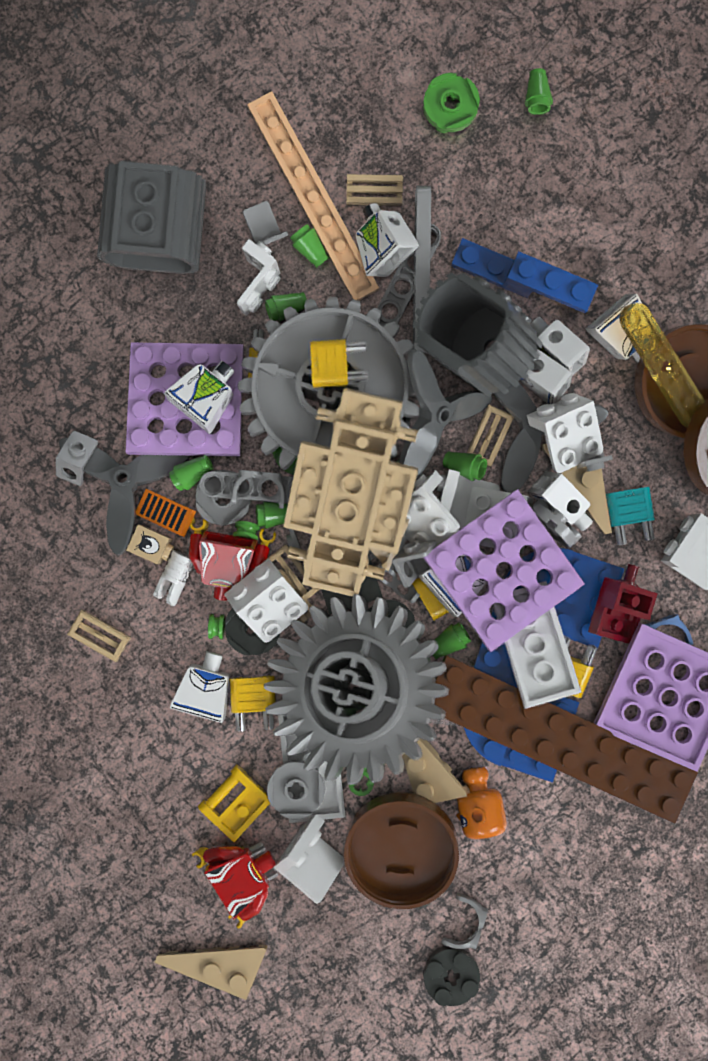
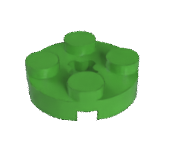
M456 73L439 75L431 81L425 92L423 101L424 114L429 123L441 133L461 131L468 127L476 118L480 101L479 92L475 84L467 77L464 79L457 76ZM447 97H451L452 100H458L459 103L456 104L454 109L444 105Z

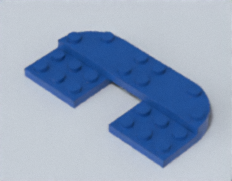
M560 548L584 582L582 587L554 606L563 635L585 645H594L598 649L602 636L589 633L588 630L604 577L620 580L624 568L574 552L573 550ZM534 551L522 556L521 559L525 562L531 561L534 557ZM510 567L506 570L502 579L509 577L511 573ZM546 569L539 570L536 575L537 582L542 583L546 581L547 584L550 582V573ZM520 585L517 586L514 590L521 589L524 587ZM492 605L490 616L493 619H497ZM481 640L474 664L471 667L518 688L505 644L503 643L490 652ZM564 697L549 703L576 715L580 702ZM464 728L466 736L473 747L488 761L500 767L502 765L553 783L557 772L556 769Z

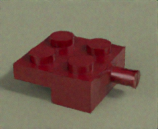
M627 564L623 580L604 577L591 618L589 633L629 644L641 618L650 621L658 593L640 588L635 584L640 567L632 564Z

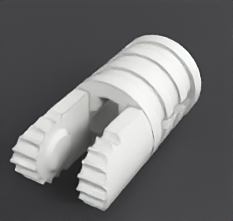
M172 550L168 564L165 566V570L153 593L154 597L161 599L169 589L166 603L171 606L176 605L186 584V579H188L189 573L193 568L188 555Z

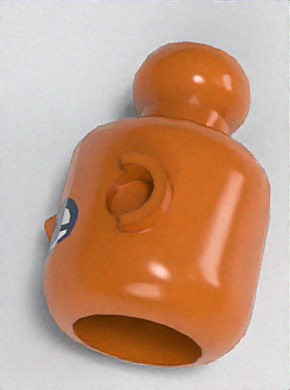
M485 767L465 769L462 773L463 782L467 785L470 792L467 794V797L457 798L459 813L456 816L461 821L464 835L469 839L495 837L503 834L507 827L501 793L495 788H488L487 780L489 773Z

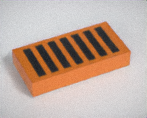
M145 489L135 511V515L185 537L196 513L195 510L149 489Z

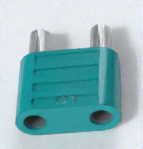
M650 487L606 494L611 527H614L617 545L627 544L624 525L642 522L645 541L655 539L652 520H655Z

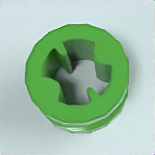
M237 521L234 527L237 531L233 533V536L258 540L256 532H259L260 527L257 524L247 521Z
M210 614L208 638L213 639L214 636H217L223 640L225 614H220L219 617Z
M367 770L363 771V775L368 778L366 780V788L362 789L360 786L358 789L354 785H349L351 792L355 795L365 796L373 789L374 783L370 781Z

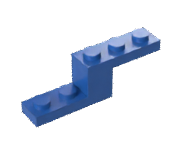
M462 238L451 264V267L473 276L477 275L489 283L525 298H528L533 291L583 313L588 311L598 287L596 283L522 252H518L515 259H512Z

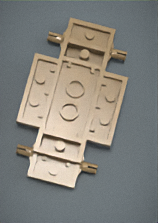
M345 388L341 404L336 411L318 408L316 420L333 423L334 433L331 447L306 441L301 442L284 522L285 528L312 534L307 550L290 546L287 558L304 561L303 585L353 596L354 594H359L361 584L366 576L383 581L385 568L369 565V548L398 554L418 471L417 467L389 461L393 445L398 438L415 442L418 430L400 427V413L403 401Z

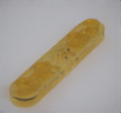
M641 303L629 304L620 313L621 327L683 426L688 427L693 415L705 400L650 310ZM668 361L667 371L662 372L663 362Z

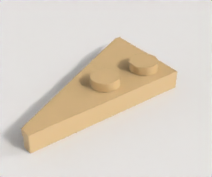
M547 444L541 445L543 452L550 458ZM577 466L562 472L561 474L590 503L587 511L594 519L593 522L604 534L612 533L602 469L588 472L587 467L577 469Z
M420 738L417 741L422 750V757L419 760H413L406 754L402 755L414 794L438 803L467 797V794L470 792L466 785L463 787L451 773L452 768L440 759L438 752L427 740Z
M260 944L258 947L251 948L234 946L228 949H196V952L185 953L168 951L165 954H158L154 963L246 1000L266 953L267 945Z

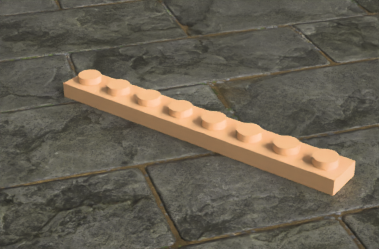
M271 91L247 104L252 117L312 227L315 229L352 300L360 301L379 291V286L374 277L366 276L362 258L355 242L273 92Z

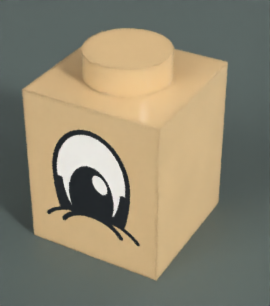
M138 524L126 551L155 564H162L164 560L168 561L172 550H174V546L171 545L173 538Z

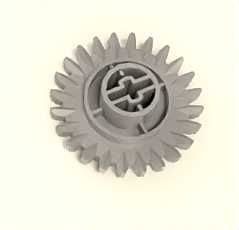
M329 297L326 307L319 309L317 303L313 299L305 301V312L298 314L292 307L284 309L286 322L282 325L274 320H269L265 324L270 335L267 340L261 337H254L252 339L251 345L259 354L257 358H244L241 363L244 370L252 373V377L244 378L238 383L239 392L252 394V398L245 400L240 405V412L242 415H258L248 426V432L251 437L258 436L264 432L268 433L261 446V451L266 456L274 452L278 447L283 449L279 459L282 469H288L294 460L298 458L302 441L331 447L334 433L333 423L316 420L318 410L311 407L305 398L319 402V406L323 409L336 411L341 404L344 389L348 388L403 401L400 413V427L409 428L402 421L403 416L419 418L420 408L415 403L408 401V397L417 396L411 380H409L408 360L404 359V356L408 355L414 345L410 340L398 342L394 340L399 333L400 326L396 322H390L382 327L379 324L381 310L374 308L365 316L360 313V301L353 299L347 308L343 309L339 308L337 297ZM346 339V343L365 341L366 352L346 354L347 371L367 370V381L348 382L346 386H337L338 392L333 391L332 397H326L324 391H330V387L313 388L310 341ZM395 444L392 448L391 458L397 456Z
M359 594L353 595L352 611H348L347 606L342 600L332 597L330 603L333 616L329 617L321 608L311 606L309 611L315 626L311 627L301 621L293 620L291 625L301 639L296 642L278 638L277 644L290 654L288 660H268L267 665L284 674L283 680L264 684L265 690L282 694L283 697L282 701L266 707V713L287 716L288 720L275 728L273 733L275 736H288L292 734L297 736L286 750L288 755H298L307 750L311 751L303 767L306 771L315 770L326 761L328 763L324 780L333 781L337 779L342 773L343 768L347 767L348 785L360 782L364 768H367L368 776L372 783L380 782L384 774L383 764L387 763L393 774H400L404 770L403 754H406L413 760H419L422 757V750L417 741L420 738L427 741H434L436 739V732L428 724L431 719H444L446 712L441 707L434 705L435 698H441L449 694V688L436 684L435 678L446 671V664L431 662L430 657L437 651L438 643L435 640H428L423 643L419 641L425 630V625L421 621L412 623L408 628L405 627L408 612L405 608L398 606L389 618L387 617L388 605L385 599L377 597L372 611L368 612L367 602ZM350 664V667L363 669L367 671L369 670L372 676L364 672L346 670L343 668ZM335 680L352 682L351 684L373 690V697L356 695L354 692L334 687ZM338 704L361 707L366 706V704H368V706L359 714L355 715L357 709L339 707Z

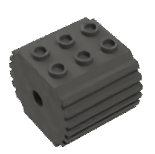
M128 161L108 164L105 167L97 258L111 266L131 270L193 274L195 271L198 272L206 180L202 179L201 175H196L193 171L179 168V166Z
M451 272L445 275L448 278L445 281L439 279L435 283L437 287L434 290L430 288L427 291L429 296L426 299L423 297L420 301L423 305L421 310L417 308L415 312L419 317L417 322L413 321V327L417 330L418 335L414 342L444 367L488 398L492 393L502 392L506 394L510 392L507 388L511 386L517 388L520 385L518 381L521 378L526 380L529 376L526 374L529 369L533 371L535 368L533 364L534 358L538 360L540 357L537 347L542 348V342L538 339L536 330L530 325L532 320L522 313V309L512 302L513 299L500 289L495 292L490 288L488 282L477 275L472 279L465 273L455 275ZM491 341H495L493 345L486 351V346L488 345V343H490Z

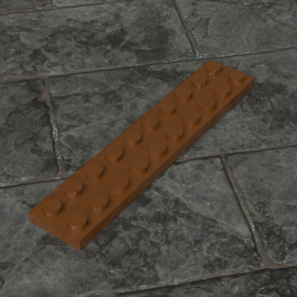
M444 655L442 663L446 664L447 669L442 675L435 678L436 684L449 688V694L441 698H435L434 705L441 707L446 712L444 719L674 824L676 823L696 779L697 771L615 737L609 730L549 702L524 709L518 688Z

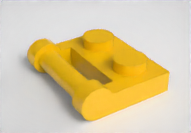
M237 764L230 770L232 774L207 801L203 800L198 805V809L233 842L241 836L270 804L267 792ZM239 782L243 784L245 788L219 814L215 807Z

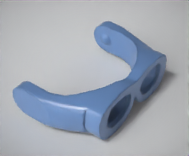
M672 614L658 621L644 624L653 629L661 625H675L683 632L686 643L693 645L691 634L686 625L680 620L678 614Z

